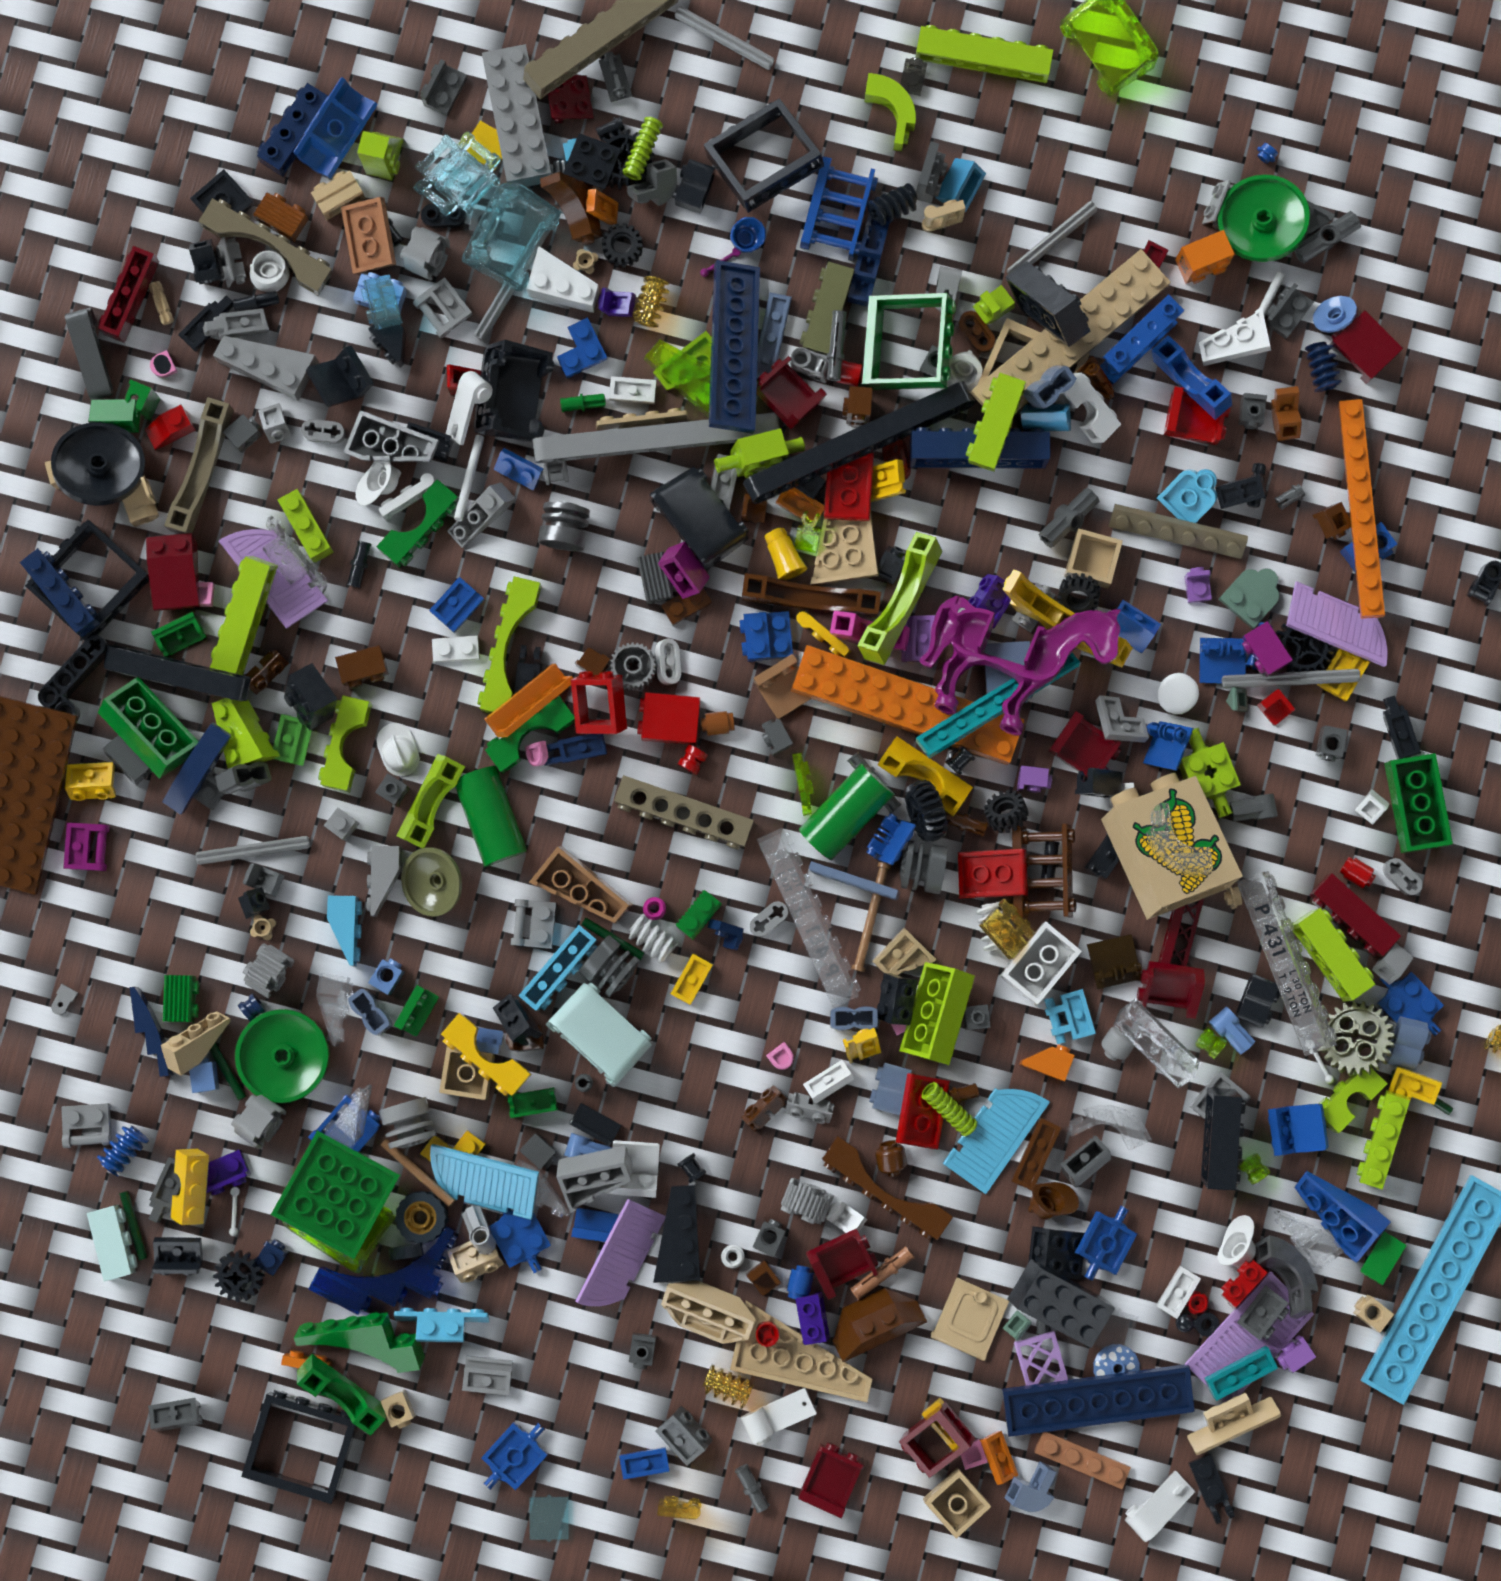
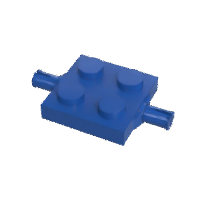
M1409 972L1403 979L1394 981L1390 985L1381 977L1379 978L1387 986L1388 990L1377 1004L1396 1024L1401 1016L1426 1022L1433 1036H1436L1437 1032L1441 1031L1432 1019L1444 1005L1412 972Z
M1120 1206L1115 1218L1107 1217L1098 1211L1095 1212L1075 1251L1076 1254L1085 1258L1090 1264L1084 1275L1085 1278L1093 1281L1099 1269L1117 1275L1137 1236V1233L1128 1229L1123 1223L1129 1211L1125 1207Z
M508 1208L507 1213L502 1212L503 1216L499 1221L489 1226L490 1231L509 1268L520 1262L528 1261L534 1274L537 1270L533 1263H535L538 1271L542 1269L536 1256L542 1250L550 1247L551 1244L534 1212L533 1218L530 1220L514 1216V1210L512 1211Z
M513 1422L481 1457L493 1472L484 1482V1485L487 1486L492 1481L487 1487L491 1490L499 1480H502L516 1490L548 1455L536 1440L545 1431V1428L541 1427L540 1423H537L531 1432L528 1433Z

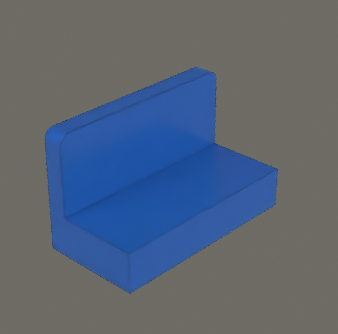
M1122 600L1117 608L1121 610L1117 616V621L1120 625L1119 637L1126 639L1133 649L1143 653L1161 624L1125 600Z
M577 1208L571 1237L606 1242L619 1214Z

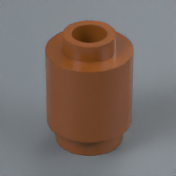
M733 712L705 713L706 718H701L702 731L707 732L708 736L729 734V731H735Z

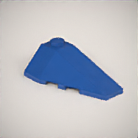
M1308 1171L1305 1172L1294 1187L1310 1210L1318 1214L1322 1220L1320 1224L1323 1228H1328L1334 1236L1336 1246L1356 1263L1391 1223L1373 1206Z

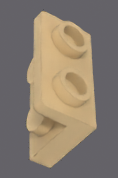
M471 1241L447 1251L455 1276L461 1283L472 1282L477 1276L494 1272L504 1265L496 1247L493 1252L484 1255L480 1254Z

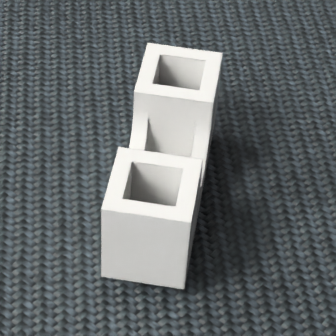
M1073 373L1077 378L1074 385L1066 392L1060 393L1058 400L1061 404H1070V409L1078 408L1083 404L1086 408L1087 416L1079 427L1092 443H1104L1121 423L1117 419V414L1105 404L1103 396L1092 387L1090 379L1085 374Z

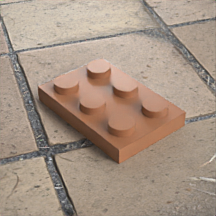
M377 197L341 207L353 274L358 275L396 265L385 198Z

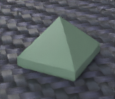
M1231 688L1226 702L1233 711L1248 712L1246 689Z
M1017 1310L1003 1329L1018 1341L1026 1333L1032 1322Z

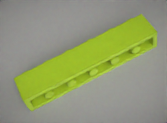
M927 25L920 28L915 60L1047 83L1053 49H1049L1045 45L1031 46L1023 41L1008 42L1000 37L986 38L978 33L963 34L956 29H948L946 31L933 25Z
M245 556L240 562L238 568L240 574L232 587L231 592L233 596L225 609L226 618L218 631L219 640L211 653L212 663L210 668L244 675L278 565L255 556Z

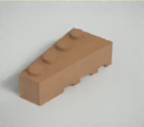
M558 846L529 881V883L541 887L613 923L619 922L633 905L563 846Z

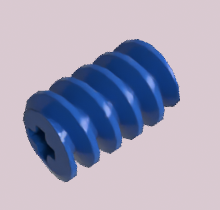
M132 1125L130 1128L122 1126V1130L125 1133L124 1136L116 1133L119 1141L118 1143L114 1141L109 1142L112 1150L103 1149L106 1157L97 1156L102 1166L117 1177L118 1173L116 1171L123 1172L125 1170L123 1164L129 1165L131 1163L129 1157L134 1158L137 1156L134 1149L142 1150L141 1142H149V1139Z

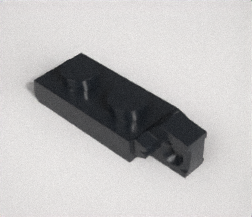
M226 295L219 303L216 301L211 304L208 303L178 336L196 352L211 337L204 335L203 326L205 322L214 321V317L219 316L221 313H228L234 307L233 301Z
M1395 695L1383 699L1386 711H1383V719L1396 758L1403 759L1421 754L1407 710L1404 709L1403 705L1398 706Z

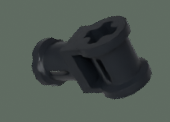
M960 745L958 750H953L949 753L945 763L958 775H961L963 768L976 758Z

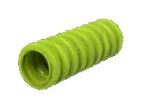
M645 117V123L641 125L642 130L638 132L640 136L636 137L637 142L633 144L634 149L630 151L632 155L628 156L629 161L625 163L626 168L622 170L624 175L630 179L641 180V174L645 171L643 167L647 166L646 161L650 159L649 155L653 152L651 148L655 147L654 142L658 140L657 135L661 133L659 129L663 128L661 121L656 118Z
M936 1082L930 1083L925 1087L922 1092V1099L926 1100L933 1109H936L937 1113L941 1114L943 1118H946V1121L951 1123L952 1127H955L964 1137L974 1132L977 1127V1120L968 1114L961 1105H958L942 1087H939Z

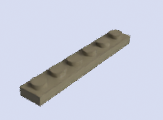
M1114 504L1108 526L1239 559L1242 558L1248 542L1247 535L1119 504Z

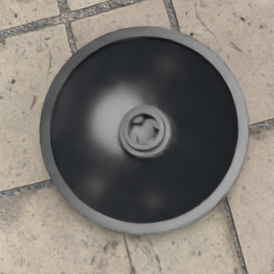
M91 422L70 429L57 441L51 455V469L57 486L68 497L83 504L104 506L126 499L139 487L142 482L141 477H144L145 457L140 443L127 430L110 423Z

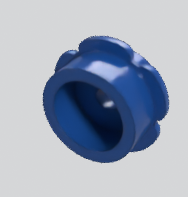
M1264 143L1261 147L1257 148L1259 152L1257 156L1264 163L1268 164L1276 160L1275 157L1278 155V152L1271 145Z

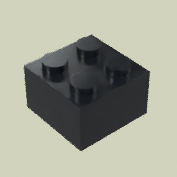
M313 663L288 676L284 699L289 707L293 706L297 712V718L302 725H306L310 731L333 718L338 699Z

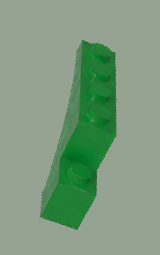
M375 1312L360 1317L349 1316L346 1319L340 1320L328 1319L320 1323L307 1322L299 1326L294 1336L296 1346L329 1345L359 1351L392 1366L397 1370V1373L420 1370L425 1358L421 1343L416 1341V1334L404 1333L395 1336L388 1312L381 1314Z

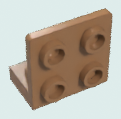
M793 654L753 679L754 684L777 719L782 718L811 700V698L791 692L799 668Z

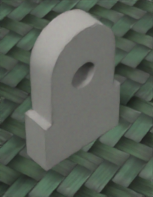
M61 984L56 993L57 996L52 1003V1011L58 1015L64 1014L71 1002L75 1001L78 992Z

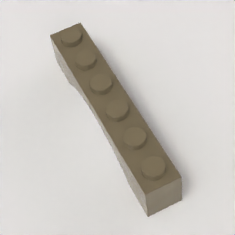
M212 198L199 220L200 227L219 238L242 237L256 240L269 246L289 264L300 286L317 296L320 295L332 275V269L327 261L321 258L314 259L309 256L310 252L305 248L292 246L288 238L280 234L278 237L270 233L271 229L262 223L257 225L250 221L251 217L242 211L237 213L230 209L232 206L224 200L216 201Z
M207 397L200 418L197 440L189 468L181 488L171 504L164 524L171 532L193 534L226 436L223 431L229 427L234 412L229 403Z

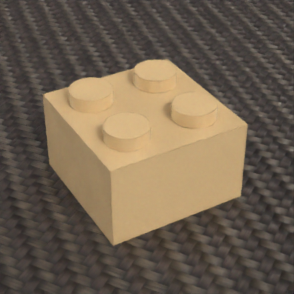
M447 1046L439 1093L488 1100L491 1078L487 1081L478 1073L480 1068L472 1063L470 1066L460 1057L462 1052L457 1048L452 1050ZM480 1052L486 1060L494 1063L495 1054Z
M958 1467L923 1498L924 1503L956 1539L991 1508L987 1499Z

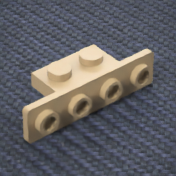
M680 408L669 409L667 413L649 411L641 416L630 413L623 415V418L616 419L613 416H605L596 422V431L685 421L687 410L681 411Z
M1244 1393L1203 1412L1207 1426L1189 1434L1187 1438L1196 1455H1200L1281 1417V1413L1272 1397L1251 1405L1250 1399Z

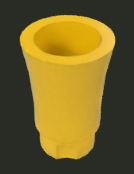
M785 528L774 529L765 535V540L768 544L767 548L772 557L778 579L788 581L803 574L808 569L795 549L790 536L787 535Z

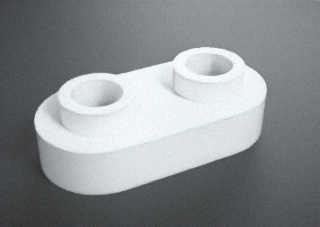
M668 638L659 641L655 648L657 677L665 685L677 683L681 677L679 646L676 641Z

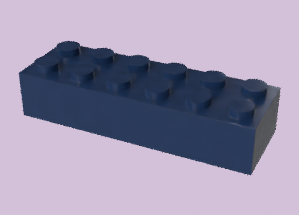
M917 428L916 431H912L910 438V468H981L968 463L969 457L965 456L969 443L974 444L977 436L973 434L974 428H964L962 431H953L952 428H940L939 431H930L929 428ZM1011 428L1005 439V445L996 468L1045 469L1050 460V432H1044V429L1041 428L1031 429L1030 432H1021L1019 428Z

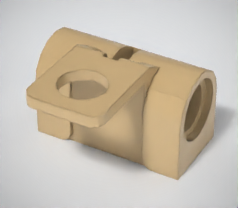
M145 475L141 477L142 482L130 496L122 500L129 521L134 527L151 522L159 517L155 506L156 500Z

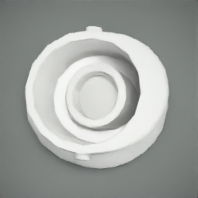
M270 250L262 251L254 257L252 264H250V279L260 291H279L286 285L289 279L288 264L277 252Z
M1174 673L1167 676L1161 682L1158 689L1160 706L1166 712L1172 714L1188 712L1195 706L1199 697L1197 683L1190 676L1183 673Z

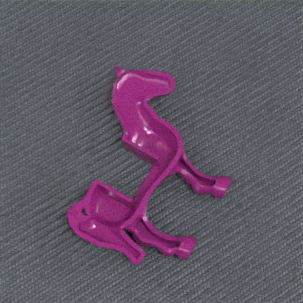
M954 596L940 605L931 627L929 649L919 660L923 666L933 668L947 646L950 644L953 646V656L943 663L942 679L935 688L938 694L934 705L935 708L942 713L954 715L959 703L955 697V687L959 678L972 666L986 665L1000 670L1019 684L1015 692L1002 704L1004 717L999 727L1008 734L1014 736L1021 735L1024 727L1020 719L1023 703L1030 695L1051 682L1064 668L1071 652L1081 642H1084L1091 648L1096 660L1101 664H1107L1116 659L1118 654V636L1120 633L1117 616L1121 610L1115 609L1107 613L1100 610H1089L1075 613L1049 630L1038 626L1024 659V665L984 653L993 628L994 612L975 608L963 597Z

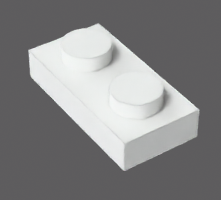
M611 376L609 401L655 404L656 380Z
M478 636L432 639L434 663L480 660Z
M843 1060L803 1085L816 1104L853 1081L854 1077Z
M1179 1266L1156 1306L1178 1319L1201 1278Z

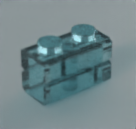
M390 275L364 280L365 288L361 289L363 301L369 304L370 310H366L369 324L373 323L377 330L402 324Z

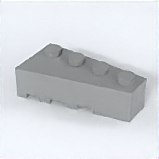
M228 336L222 337L213 355L218 363L299 401L310 380L306 369L319 362L314 354Z

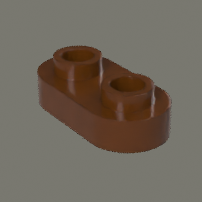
M964 312L959 319L961 332L977 352L987 353L991 351L995 343L994 334L977 312ZM972 321L974 326L968 327L966 322ZM985 339L987 344L981 345L979 340Z

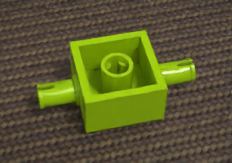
M780 428L737 439L730 450L731 455L714 459V464L718 473L736 468L737 477L745 476V478H748L784 461L789 454L805 451V444L802 437L785 441Z
M1198 727L1192 731L1189 739L1193 752H1191V755L1181 759L1179 769L1184 780L1194 776L1197 777L1206 799H1212L1218 817L1221 818L1233 813L1225 796L1226 791L1234 789L1241 784L1224 742L1212 747L1205 746ZM1207 769L1212 770L1213 774L1211 777L1209 775L1205 776L1204 772Z

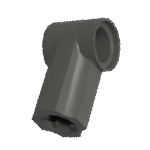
M1274 794L1259 795L1253 799L1229 803L1230 809L1233 812L1230 814L1233 822L1255 818L1262 820L1278 817Z

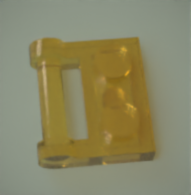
M665 1496L664 1499L659 1500L657 1516L697 1519L701 1514V1501L697 1498H692L685 1502L678 1501L679 1498L675 1496Z

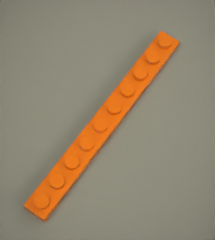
M1362 399L1339 401L1361 619L1380 618L1385 616L1363 402Z

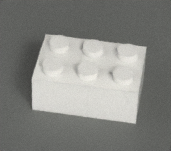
M1044 922L1005 968L1000 977L1036 1006L1082 951L1050 924Z

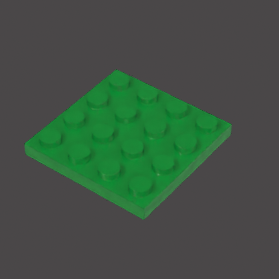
M316 1131L270 1215L342 1254L355 1259L400 1175L329 1136Z

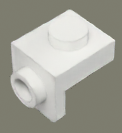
M841 1200L830 1206L826 1216L828 1221L845 1233L855 1228L859 1232L867 1221L865 1217Z

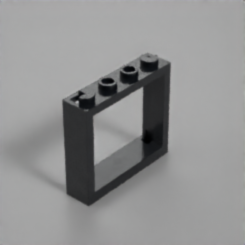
M780 98L768 103L763 109L750 114L740 123L729 127L725 132L703 144L707 158L747 213L824 167L822 154ZM782 116L808 153L745 191L719 154Z
M88 519L80 526H77L74 530L75 533L70 539L66 538L59 545V550L52 555L56 561L53 563L55 567L59 570L94 533L136 573L95 616L100 624L84 637H81L84 641L92 635H99L149 582V574ZM31 577L25 587L70 627Z
M270 1391L266 1394L241 1477L332 1504L338 1492L357 1426L352 1423L345 1410L337 1412L332 1410V1406L319 1403L317 1406L311 1404L310 1399L297 1396L294 1399L287 1397V1392ZM272 1403L347 1426L329 1489L253 1466Z

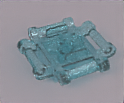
M465 132L458 144L445 134L441 138V142L422 162L419 161L414 166L425 177L415 184L414 190L420 195L423 194L440 208V212L444 216L451 215L457 207L470 214L480 199L493 186L496 187L501 182L492 173L500 164L501 158L477 142L475 136L470 132ZM471 147L486 160V163L484 165L480 164L466 150ZM447 148L451 150L431 171L428 170ZM430 187H435L446 198H448L449 201L445 202L436 193H434L430 189Z

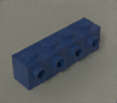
M309 83L304 88L301 87L296 93V100L284 110L280 123L275 124L271 129V136L259 146L257 157L260 163L283 177L296 159L293 151L328 95Z
M37 548L20 561V564L74 632L84 637L100 624L95 617L98 613L90 604L86 605L82 601L84 596L76 586L73 588L67 582L70 578L61 568L58 570L53 563L56 561L48 551L43 552Z

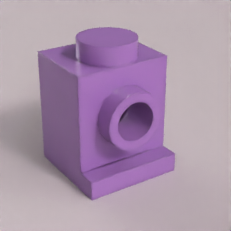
M1021 766L1019 768L1017 791H1022L1024 787H1027L1029 792H1041V789H1050L1052 775H1048L1049 769Z
M1299 1335L1295 1337L1297 1342L1294 1343L1292 1341L1281 1348L1283 1352L1278 1354L1279 1357L1276 1358L1283 1370L1288 1369L1292 1373L1316 1358L1305 1339Z

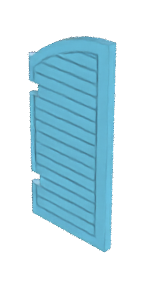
M995 1088L987 1099L993 1103L990 1109L983 1105L974 1117L978 1122L974 1132L965 1137L961 1136L958 1140V1143L963 1146L960 1152L953 1148L942 1164L986 1194L1050 1101L1024 1090H997Z
M435 1144L431 1145L430 1158L435 1179L438 1185L453 1199L458 1200L459 1195L464 1196V1202L503 1213H507L508 1208L514 1209V1216L532 1220L539 1177L538 1171Z

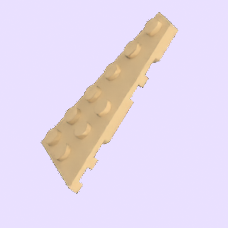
M871 509L870 521L824 519L810 585L817 586L879 576Z
M746 1300L745 1305L756 1320L749 1339L736 1342L730 1370L863 1402L868 1401L872 1383L871 1377L847 1362H842L839 1357L816 1343L804 1345L802 1334ZM764 1321L773 1322L779 1330L778 1341L770 1347L762 1346L756 1339V1328Z

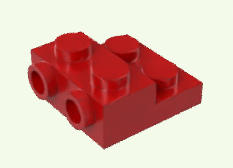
M1254 1260L1250 1264L1245 1261L1237 1270L1240 1275L1234 1281L1230 1278L1221 1288L1224 1291L1221 1296L1233 1309L1244 1300L1267 1274Z

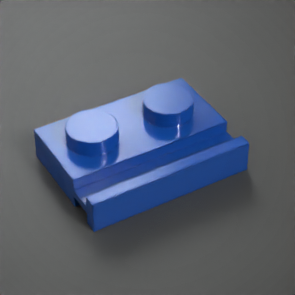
M459 577L429 611L455 633L485 599Z

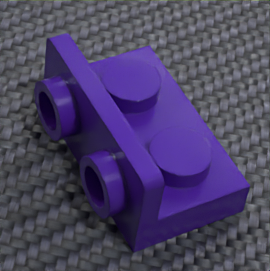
M987 574L982 578L977 592L968 602L975 608H982L995 613L994 629L1010 604L1011 599L1003 591L1005 581L997 575Z
M241 1149L208 1163L206 1194L211 1193V1196L224 1192V1186L231 1183L235 1187L247 1182L245 1177L250 1176L251 1173Z
M817 1292L810 1296L796 1298L803 1344L827 1342L830 1339L823 1293Z

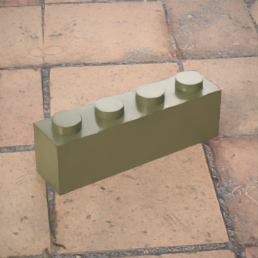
M828 262L827 268L822 267L819 281H822L820 290H815L812 300L816 304L814 310H809L806 323L809 324L807 332H802L799 343L803 345V348L826 356L829 353L832 311H843L852 283L854 269Z

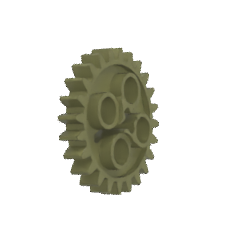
M1353 1001L1350 1008L1346 1003H1343L1344 1010L1340 1011L1335 1007L1336 1015L1328 1013L1330 1021H1322L1326 1029L1319 1030V1033L1324 1037L1318 1039V1042L1325 1046L1321 1047L1320 1051L1327 1053L1324 1058L1326 1061H1331L1330 1065L1332 1068L1339 1065L1338 1071L1340 1073L1347 1069L1348 1075L1352 1076L1355 1070L1358 1076L1361 1077L1362 1070H1366L1370 1075L1371 1067L1379 1071V1062L1387 1064L1384 1056L1392 1057V1053L1388 1048H1395V1044L1390 1041L1396 1038L1395 1034L1390 1032L1394 1027L1392 1024H1387L1390 1021L1388 1016L1382 1017L1384 1013L1382 1009L1375 1012L1376 1007L1374 1004H1371L1367 1009L1365 1001H1362L1360 1007ZM1352 1021L1353 1026L1351 1029H1342L1345 1022ZM1375 1025L1376 1030L1374 1033H1365L1368 1026ZM1337 1034H1343L1347 1037H1337ZM1360 1035L1362 1039H1357L1355 1043L1352 1038H1357ZM1377 1040V1043H1376V1044L1369 1042V1041ZM1341 1044H1349L1345 1052H1338V1047ZM1364 1048H1372L1368 1056H1361V1051Z

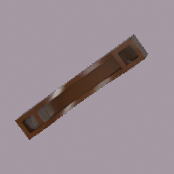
M747 573L744 576L742 600L831 613L834 611L856 613L861 617L875 619L878 618L881 592L812 586Z
M836 1136L821 1158L825 1161L824 1167L833 1173L838 1170L844 1174L842 1179L854 1187L855 1184H858L864 1188L861 1193L871 1200L875 1197L881 1200L882 1204L880 1206L891 1214L894 1210L901 1214L900 1220L908 1226L912 1227L915 1224L921 1228L919 1233L928 1240H931L932 1237L938 1240L953 1216L933 1202H907L883 1191L866 1173L857 1149Z

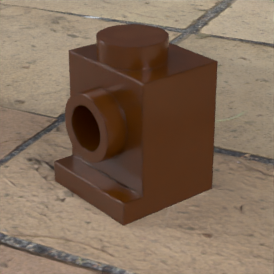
M1342 502L1328 506L1312 515L1314 519L1317 518L1326 539L1333 537L1334 540L1341 538L1347 534L1345 530L1351 528L1350 518Z

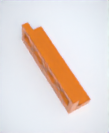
M556 663L551 664L484 720L497 737H508L571 685L573 677L564 676Z

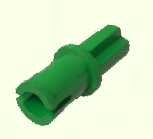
M580 394V396L560 398L562 413L575 410L585 412V409L605 407V395L583 396V394Z

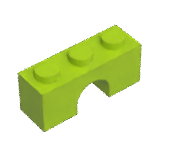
M298 489L277 499L308 556L314 563L334 553Z
M1372 1068L1370 1075L1366 1070H1362L1361 1077L1354 1070L1352 1076L1345 1082L1343 1080L1340 1081L1333 1088L1335 1093L1329 1099L1325 1097L1319 1102L1323 1105L1326 1125L1334 1133H1340L1355 1118L1347 1107L1348 1097L1352 1093L1357 1092L1366 1100H1372L1388 1083Z

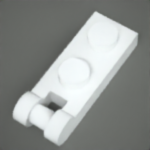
M425 473L420 478L421 482L413 487L412 485L405 487L396 498L393 499L391 497L382 502V507L378 510L387 521L421 499L422 495L435 482L434 477L429 473Z

